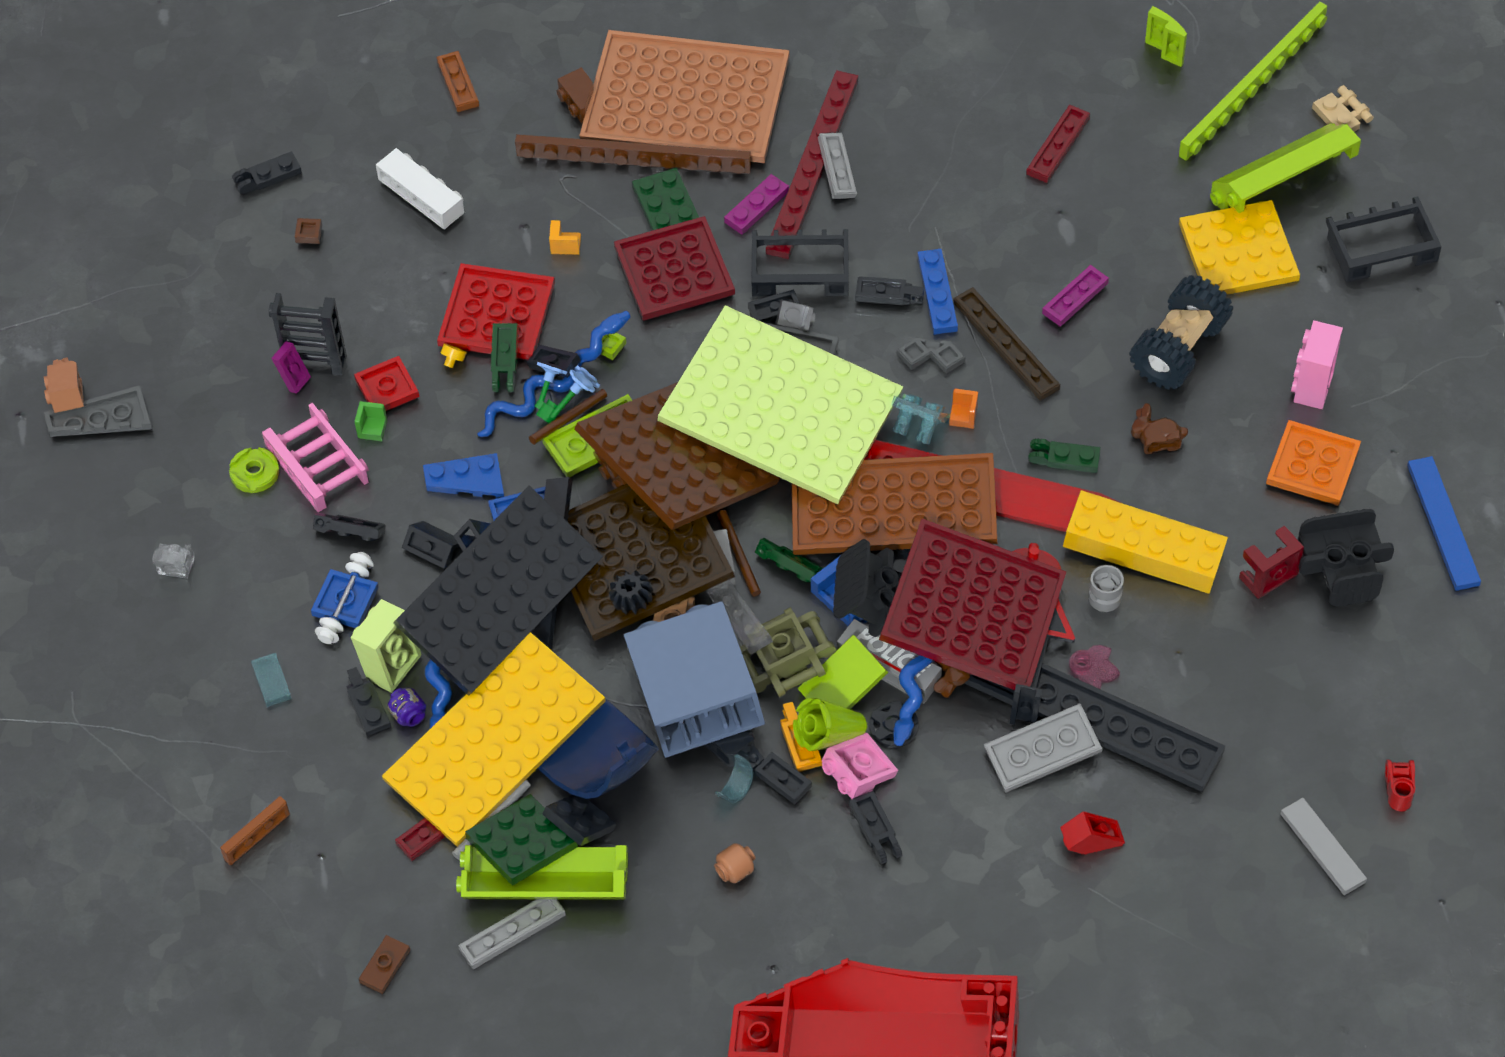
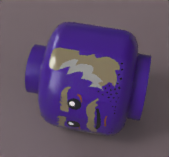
M399 688L391 694L388 710L400 725L412 727L424 719L426 703L415 689Z

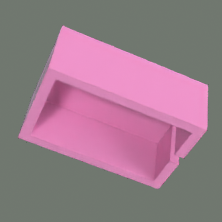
M1313 320L1311 330H1305L1302 341L1303 346L1298 353L1291 392H1295L1294 403L1323 410L1328 393L1327 388L1330 387L1335 369L1342 327Z

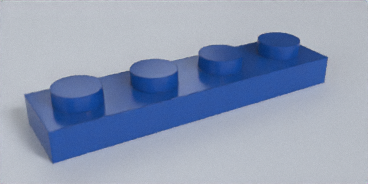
M942 249L918 251V262L933 334L958 332V324Z

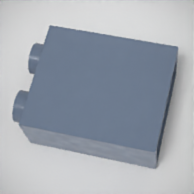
M723 601L709 606L697 605L690 608L685 614L661 622L649 621L640 625L636 630L623 634L665 758L765 724L755 687Z

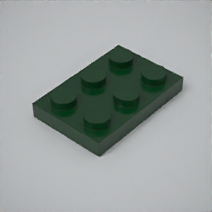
M677 168L632 181V188L652 231L699 218Z

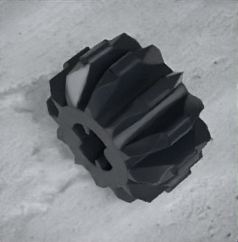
M637 570L631 575L627 571H625V576L620 577L616 575L617 582L610 583L611 591H609V597L617 611L622 610V612L628 614L632 610L633 613L637 614V609L639 608L646 610V603L652 602L651 594L653 593V587L649 583L648 577L645 574L640 575Z

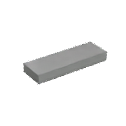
M820 133L818 142L832 198H855L857 191L842 133Z

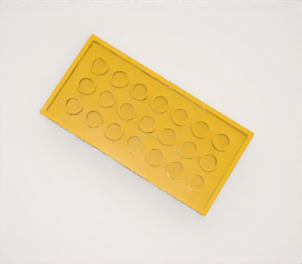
M530 632L469 696L466 694L382 775V778L458 847L466 838L465 831L483 822L606 702V699Z

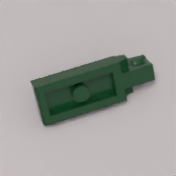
M766 538L759 540L755 553L762 559H772L779 568L795 572L797 577L805 582H811V578L824 569L801 555H794L793 551L787 547H780Z

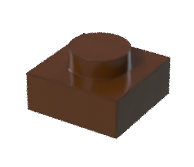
M297 218L295 242L319 244L322 230L321 219Z

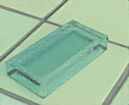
M276 653L251 661L266 707L291 699Z

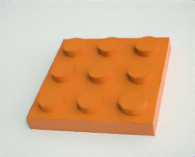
M1288 420L1266 484L1339 506L1361 441Z

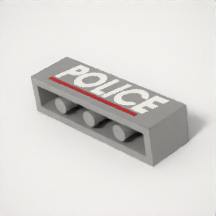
M854 619L837 640V650L852 635H855L889 672L881 680L906 693L899 682L900 670L919 655L880 641V635L877 637L869 635V624L861 623ZM934 661L915 675L914 678L922 690V703L927 701L934 691V684L941 678L942 668Z

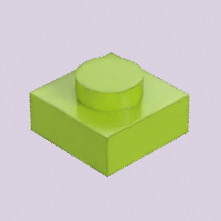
M618 333L604 335L602 337V355L614 360L626 345V337Z

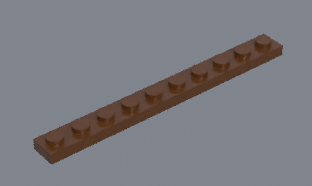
M516 134L515 139L517 156L525 158L707 170L737 174H750L751 171L750 151Z

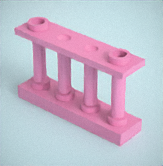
M311 403L308 405L311 415L310 419L282 435H276L271 428L263 431L262 435L266 448L274 454L278 463L315 510L320 512L326 508L324 499L327 496L326 493L351 478L358 476L364 485L369 483L367 477L369 469L362 458L358 460L328 423L329 419L322 409L318 410ZM316 426L323 433L322 436L295 452L293 450L289 451L286 448L288 442ZM328 443H331L337 450L309 468H302L299 464L302 458ZM342 459L350 466L349 469L322 485H316L313 482V476Z

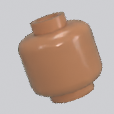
M734 843L717 854L714 868L724 882L738 883L754 871L753 861L755 860V855L748 846L743 847L740 844Z

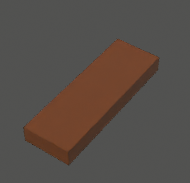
M459 51L437 56V63L457 112L478 107L479 100Z
M281 796L220 847L223 858L229 865L236 862L290 815L287 802Z

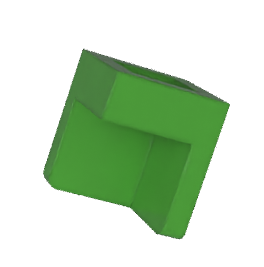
M360 401L355 417L358 438L382 441L387 425L385 406L383 404Z

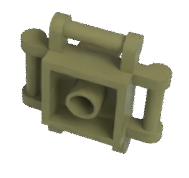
M791 607L784 610L783 614L753 629L749 627L744 630L750 642L740 646V650L756 693L764 691L766 686L772 683L780 698L786 695V691L816 676L821 677L826 674L819 659L823 657L829 658L837 650L834 643L828 640L819 623L820 618L815 611H810L797 618ZM804 628H811L819 643L818 646L812 647L803 630ZM754 653L757 654L766 671L761 675L758 674L750 659V656ZM812 663L813 666L810 667V668H807V665H809V664Z

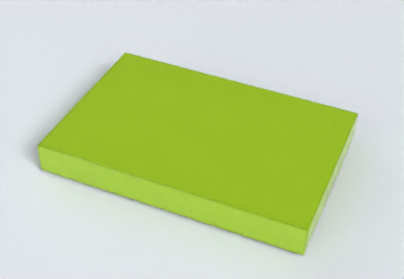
M852 635L822 664L825 675L821 677L816 676L804 682L797 689L806 699L818 698L851 709L889 672L855 635Z

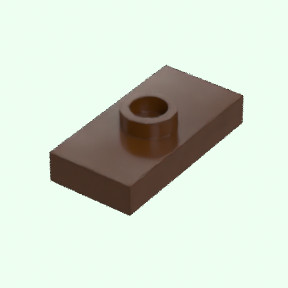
M386 935L359 977V983L383 994L410 952V946Z

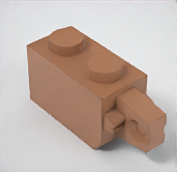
M68 358L54 360L53 365L47 366V376H44L46 387L44 393L47 404H52L54 413L84 407L83 384L78 373L77 363L69 361Z

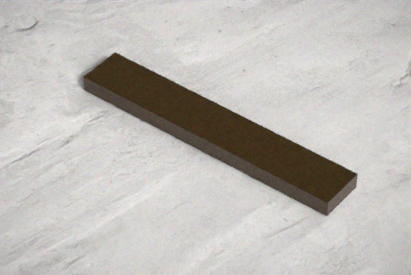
M974 287L953 298L954 305L1040 401L1060 390L1061 384Z

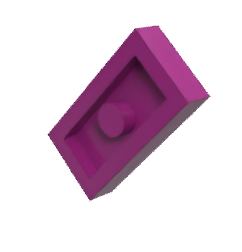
M286 341L271 358L289 392L297 394L311 378L293 343Z

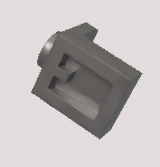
M780 300L775 324L808 332L809 327H812L815 321L813 307Z

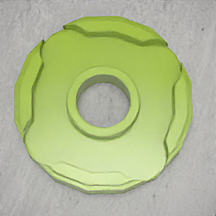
M260 447L258 449L247 448L237 453L230 462L229 470L231 481L235 487L248 493L262 492L270 488L278 479L280 472L278 461L274 454ZM253 466L260 467V470L256 473L248 472L249 468Z

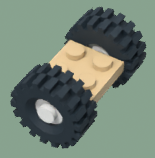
M1189 275L1188 278L1184 277L1169 296L1167 303H1169L1168 309L1171 311L1167 314L1165 320L1157 330L1155 328L1146 329L1129 352V356H1131L1130 362L1135 363L1133 367L1135 370L1140 371L1139 375L1141 377L1145 376L1148 378L1147 381L1149 383L1155 382L1157 387L1161 388L1164 386L1168 390L1171 387L1177 389L1178 386L1180 387L1195 367L1196 361L1195 358H1192L1194 354L1190 351L1201 334L1203 337H1208L1209 334L1211 337L1218 334L1233 314V306L1230 305L1232 301L1230 298H1226L1227 293L1225 291L1221 292L1219 290L1220 286L1217 284L1215 286L1212 285L1209 279L1204 281L1201 276L1194 278L1193 275Z

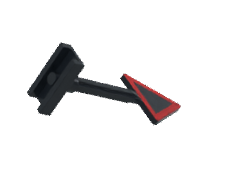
M1059 599L1057 600L1031 687L1016 684L1010 724L1015 725L1016 719L1031 722V724L1038 720L1042 689L1036 687L1048 640L1055 639L1069 643L1075 642V636Z

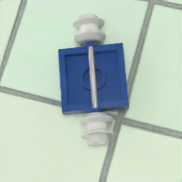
M358 552L350 555L352 562L347 563L345 566L349 574L330 569L311 609L312 616L321 618L319 623L322 627H317L315 633L323 643L331 644L338 642L339 636L336 633L343 632L344 628L342 625L353 628L360 626L370 608L379 587L378 582L364 579L369 577L367 569H371L374 566L371 557L366 553Z

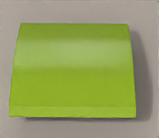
M1152 6L1148 12L1145 43L1162 50V59L1182 67L1184 64L1187 33L1175 19Z

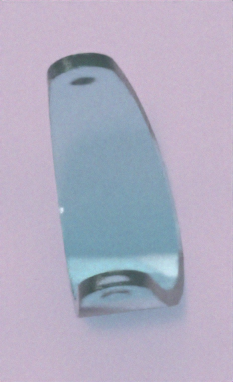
M738 754L734 756L735 765L727 784L721 792H715L717 797L730 803H737L746 796L753 779L751 764Z

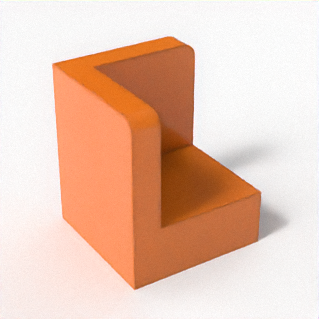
M954 389L949 419L950 426L974 429L978 409L977 391Z

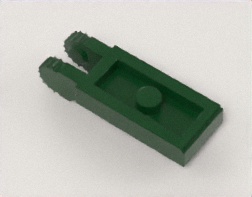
M493 323L491 352L493 392H499L501 386L500 373H508V392L515 391L519 330L517 323Z
M1035 438L1030 442V448L1034 451L1029 453L1028 461L1058 469L1091 473L1098 471L1101 447L1055 441L1050 443L1046 439Z

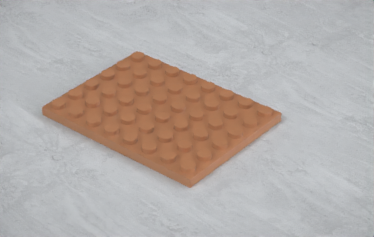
M608 30L593 84L594 91L579 135L580 139L750 151L751 162L765 163L790 58V51Z

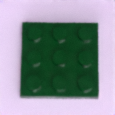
M531 794L465 831L466 839L512 886L578 847L574 840L543 815L545 808Z

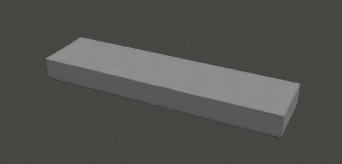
M1304 798L1281 810L1280 815L1343 895L1366 883L1367 878Z
M536 899L459 944V950L471 968L475 969L566 916L565 910L557 899Z

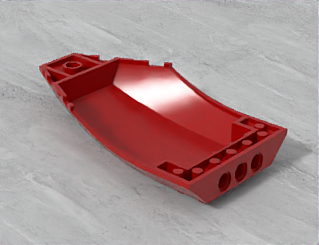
M846 958L840 961L841 964L824 971L823 969L817 970L808 977H801L784 984V987L767 995L762 993L751 1001H743L734 1005L728 1057H1016L1019 1025L1018 976L917 972L870 965Z

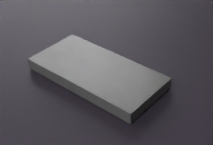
M1077 704L984 744L986 753L1005 793L1102 752V747L1081 704Z

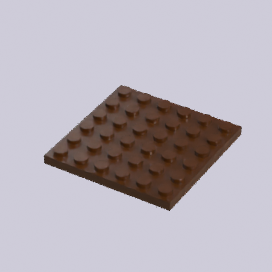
M677 383L579 421L574 429L671 530L778 484L780 477L657 421L658 414Z

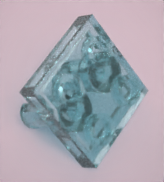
M903 393L902 397L894 396L891 406L897 407L900 412L892 431L907 436L913 416H921L923 420L915 440L930 445L936 424L948 423L950 413L944 412L945 407L933 402L923 404L921 403L922 398L912 394Z

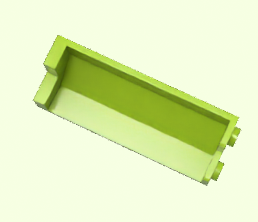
M1330 123L1213 181L1210 193L1211 201L1221 210L1227 209L1230 206L1234 207L1238 213L1244 211L1246 200L1332 157L1334 158L1342 154V152H1345L1350 159L1357 156L1361 139L1347 124L1336 126L1335 123Z
M465 845V851L460 852V867L464 868V870L461 871V876H457L456 890L461 892L463 899H626L628 847L626 845H616V847H577L512 886L475 847Z

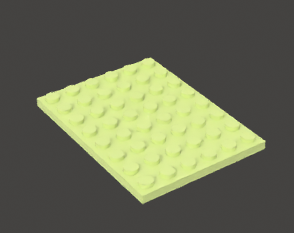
M725 305L658 414L657 421L839 504L900 397L903 386Z

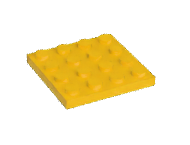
M1272 200L1245 205L1244 211L1238 213L1232 207L1179 218V225L1197 276H1201L1204 281L1206 279L1211 280L1212 285L1215 286L1217 284L1220 286L1219 290L1221 292L1225 291L1228 295L1299 281L1300 273Z

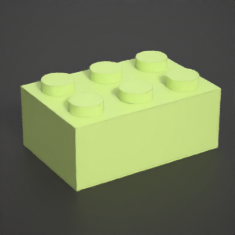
M381 599L369 611L367 618L362 624L355 628L351 639L366 678L368 677L370 682L392 693L422 654L420 649L393 624L405 610Z

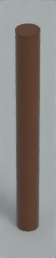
M601 389L530 435V442L535 445L607 398V392Z
M721 510L717 513L722 528L727 529L729 544L751 595L753 597L758 596L761 593L758 583L726 510Z

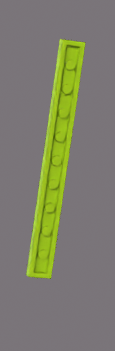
M1319 2L1180 142L1179 157L1187 161L1193 154L1196 155L1202 148V145L1207 140L1210 141L1221 126H1225L1228 123L1231 115L1235 111L1239 112L1245 101L1249 97L1253 98L1258 88L1263 83H1268L1272 74L1277 69L1280 70L1290 56H1294L1304 42H1308L1311 39L1314 31L1324 26L1327 21V5Z

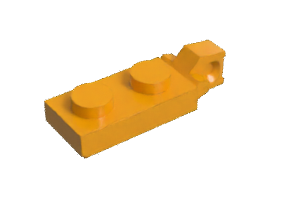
M793 702L783 704L782 712L785 719L780 720L781 729L795 769L801 772L822 766V759L818 750L808 751L797 743L794 736L793 720H797L798 715Z

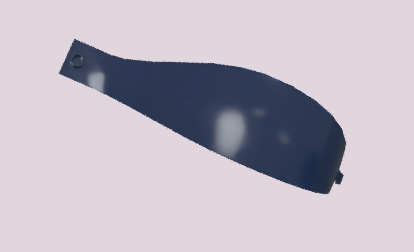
M606 699V702L548 757L538 769L554 784L570 794L585 799L596 798L617 788L630 779L647 764L659 748L634 722Z

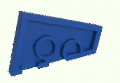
M497 453L423 465L427 491L450 494L465 492L473 493V496L477 497L492 495L496 496V499L504 497Z

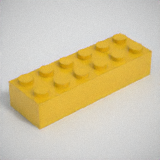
M1081 490L1066 531L1063 547L1210 594L1228 537Z

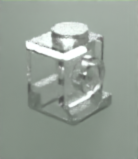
M160 544L159 548H156L153 552L152 561L156 565L158 574L187 579L195 557L191 544H185L184 548L176 544Z

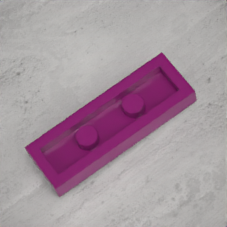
M770 174L724 216V223L743 235L788 193L789 185Z
M1089 265L1042 308V314L1061 327L1108 284L1109 277L1092 265Z

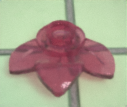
M1095 645L1087 651L1078 650L1069 659V667L1072 672L1078 675L1079 680L1101 689L1102 682H1110L1120 676L1117 667L1107 660L1111 654V648ZM1079 662H1083V663H1085L1086 665L1081 666V665H1078V663H1079Z

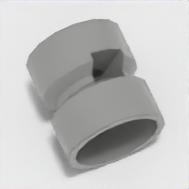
M1103 565L1097 567L1091 574L1088 599L1090 605L1100 612L1113 611L1121 603L1124 577L1118 568Z

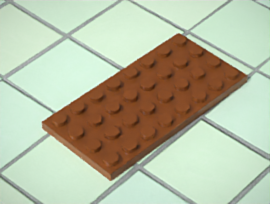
M993 453L863 460L839 504L792 483L794 555L841 553L862 539L870 542V551L884 550L885 548L890 550L911 549L921 519L990 544H998Z

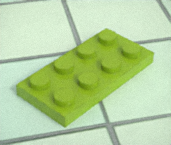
M629 394L556 430L542 440L544 446L566 477H571L598 463L593 454L595 450L574 430L577 422L632 401Z

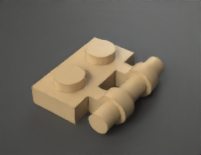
M1344 85L1337 91L1341 95L1340 98L1330 93L1313 102L1312 109L1327 125L1330 123H1335L1336 126L1347 124L1355 132L1360 129L1361 123L1358 120L1363 119L1366 123H1369L1374 118L1369 112L1370 109L1364 103L1361 104L1356 98L1357 95L1352 90H1348ZM1350 105L1354 111L1350 112L1346 106Z

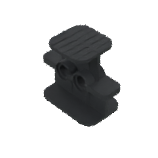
M1361 509L1313 517L1305 520L1300 526L1298 541L1304 546L1305 556L1300 559L1299 563L1300 574L1307 575L1323 572L1330 590L1329 602L1335 607L1369 602L1380 594L1383 575L1377 572L1375 563L1391 560L1394 547L1390 542L1381 543L1375 526L1376 514L1373 509Z
M862 539L846 550L837 561L833 602L834 616L841 619L850 613L868 621V633L874 637L881 634L900 580L897 572L893 569L894 552L885 548L877 555L870 553V542Z

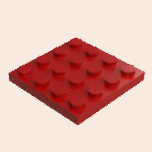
M461 263L437 339L438 346L443 347L444 344H449L462 350L491 354L493 323H517L519 325L517 358L528 360L537 348L555 285V278Z

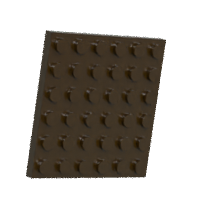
M628 484L569 510L568 523L603 556L571 589L572 595L594 641L735 577L706 516L671 530ZM637 570L640 575L645 574L648 577L649 583L653 587V593L651 594L652 602L646 603V610L642 608L637 609V614L633 613L632 610L628 614H625L622 610L617 611L609 597V591H611L610 583L617 582L616 575L620 577L625 576V571L631 575Z

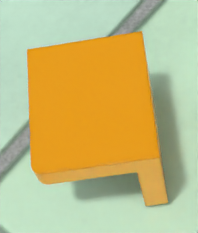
M551 220L549 236L551 254L580 255L581 234L562 232L561 221Z

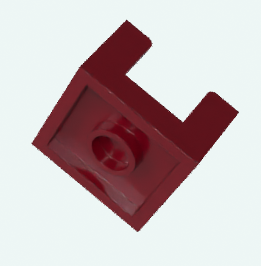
M1285 525L1275 532L1277 537L1286 545L1285 548H1278L1276 553L1269 558H1266L1255 545L1250 546L1243 552V558L1254 569L1255 576L1247 570L1245 572L1243 570L1240 572L1239 578L1258 599L1299 574V563L1304 546Z

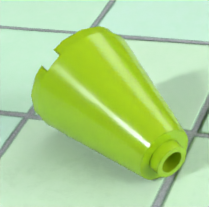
M818 698L803 700L796 709V712H799L798 718L793 720L794 736L797 743L808 751L832 747L865 734L867 729V722L862 713Z

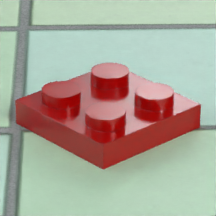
M400 356L354 374L355 380L366 401L383 404L385 411L420 397L419 391Z

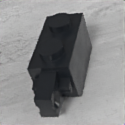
M750 730L705 744L728 767H737L741 764L753 773L755 772L754 769L764 760L755 747V737Z

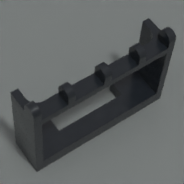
M1418 196L1412 198L1413 204L1400 207L1398 201L1392 202V209L1377 212L1374 206L1369 208L1370 214L1355 217L1353 212L1346 213L1347 219L1334 222L1332 217L1326 218L1328 227L1327 239L1347 282L1370 277L1372 265L1410 256H1413L1412 260L1415 266L1439 260L1442 246ZM1414 214L1413 218L1424 240L1423 243L1359 258H1350L1339 234L1340 230Z
M822 229V235H803V230H798V235L779 236L778 230H774V236H758L757 230H752V297L776 295V285H824L825 296H849L848 229H843V235H827V229ZM763 245H840L844 248V274L757 275V248Z

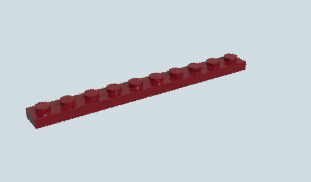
M836 70L771 236H774V230L779 231V236L798 235V230L802 227L825 168L818 136L820 133L839 132L856 89L858 75ZM767 245L766 254L789 260L794 245Z

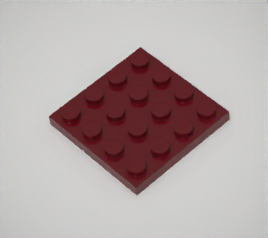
M705 216L614 241V248L643 321L735 295L734 285Z

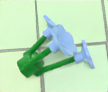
M537 362V365L546 372L539 400L535 404V407L539 409L536 415L550 423L558 417L563 408L581 390L585 389L594 393V387L599 388L600 384L586 369L576 366V372L574 370L569 372L575 383L570 387L571 391L559 405L549 399L545 403L544 400L550 382L553 383L554 376L556 374L567 375V371Z

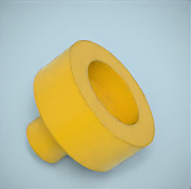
M444 344L440 353L447 356L444 365L453 368L456 360L464 361L467 352L449 344Z

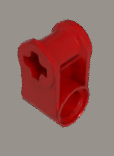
M1386 760L1385 781L1387 783L1388 803L1396 811H1406L1412 806L1416 788L1414 760H1409L1408 763Z

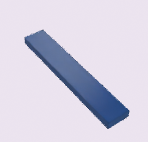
M1433 456L1408 461L1407 467L1455 591L1480 586L1481 579Z

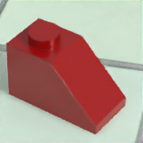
M1083 811L1060 827L1064 837L1063 842L1069 851L1090 854L1125 844L1118 821Z

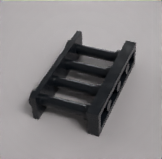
M276 293L274 303L271 302L269 305V317L273 319L279 348L286 341L297 346L324 348L328 352L297 350L302 360L327 362L328 365H331L333 375L342 376L347 354L335 298L325 297L323 307H319V309L284 306L281 293ZM286 316L318 319V322L322 324L287 321ZM290 331L320 333L325 338L291 335Z

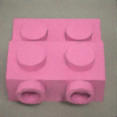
M868 733L827 748L822 759V768L825 774L832 775L838 782L839 791L842 794H848L851 799L873 791L875 785L894 778L898 772V769Z

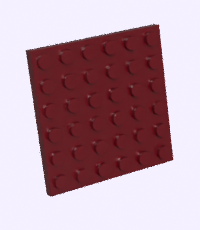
M921 519L879 640L1015 690L1016 684L1031 687L1067 571Z

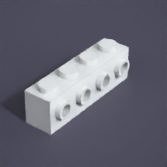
M395 148L376 164L378 179L441 228L446 229L464 214V200L460 193L452 191L443 180L432 176L426 167L419 166L407 153L403 154Z

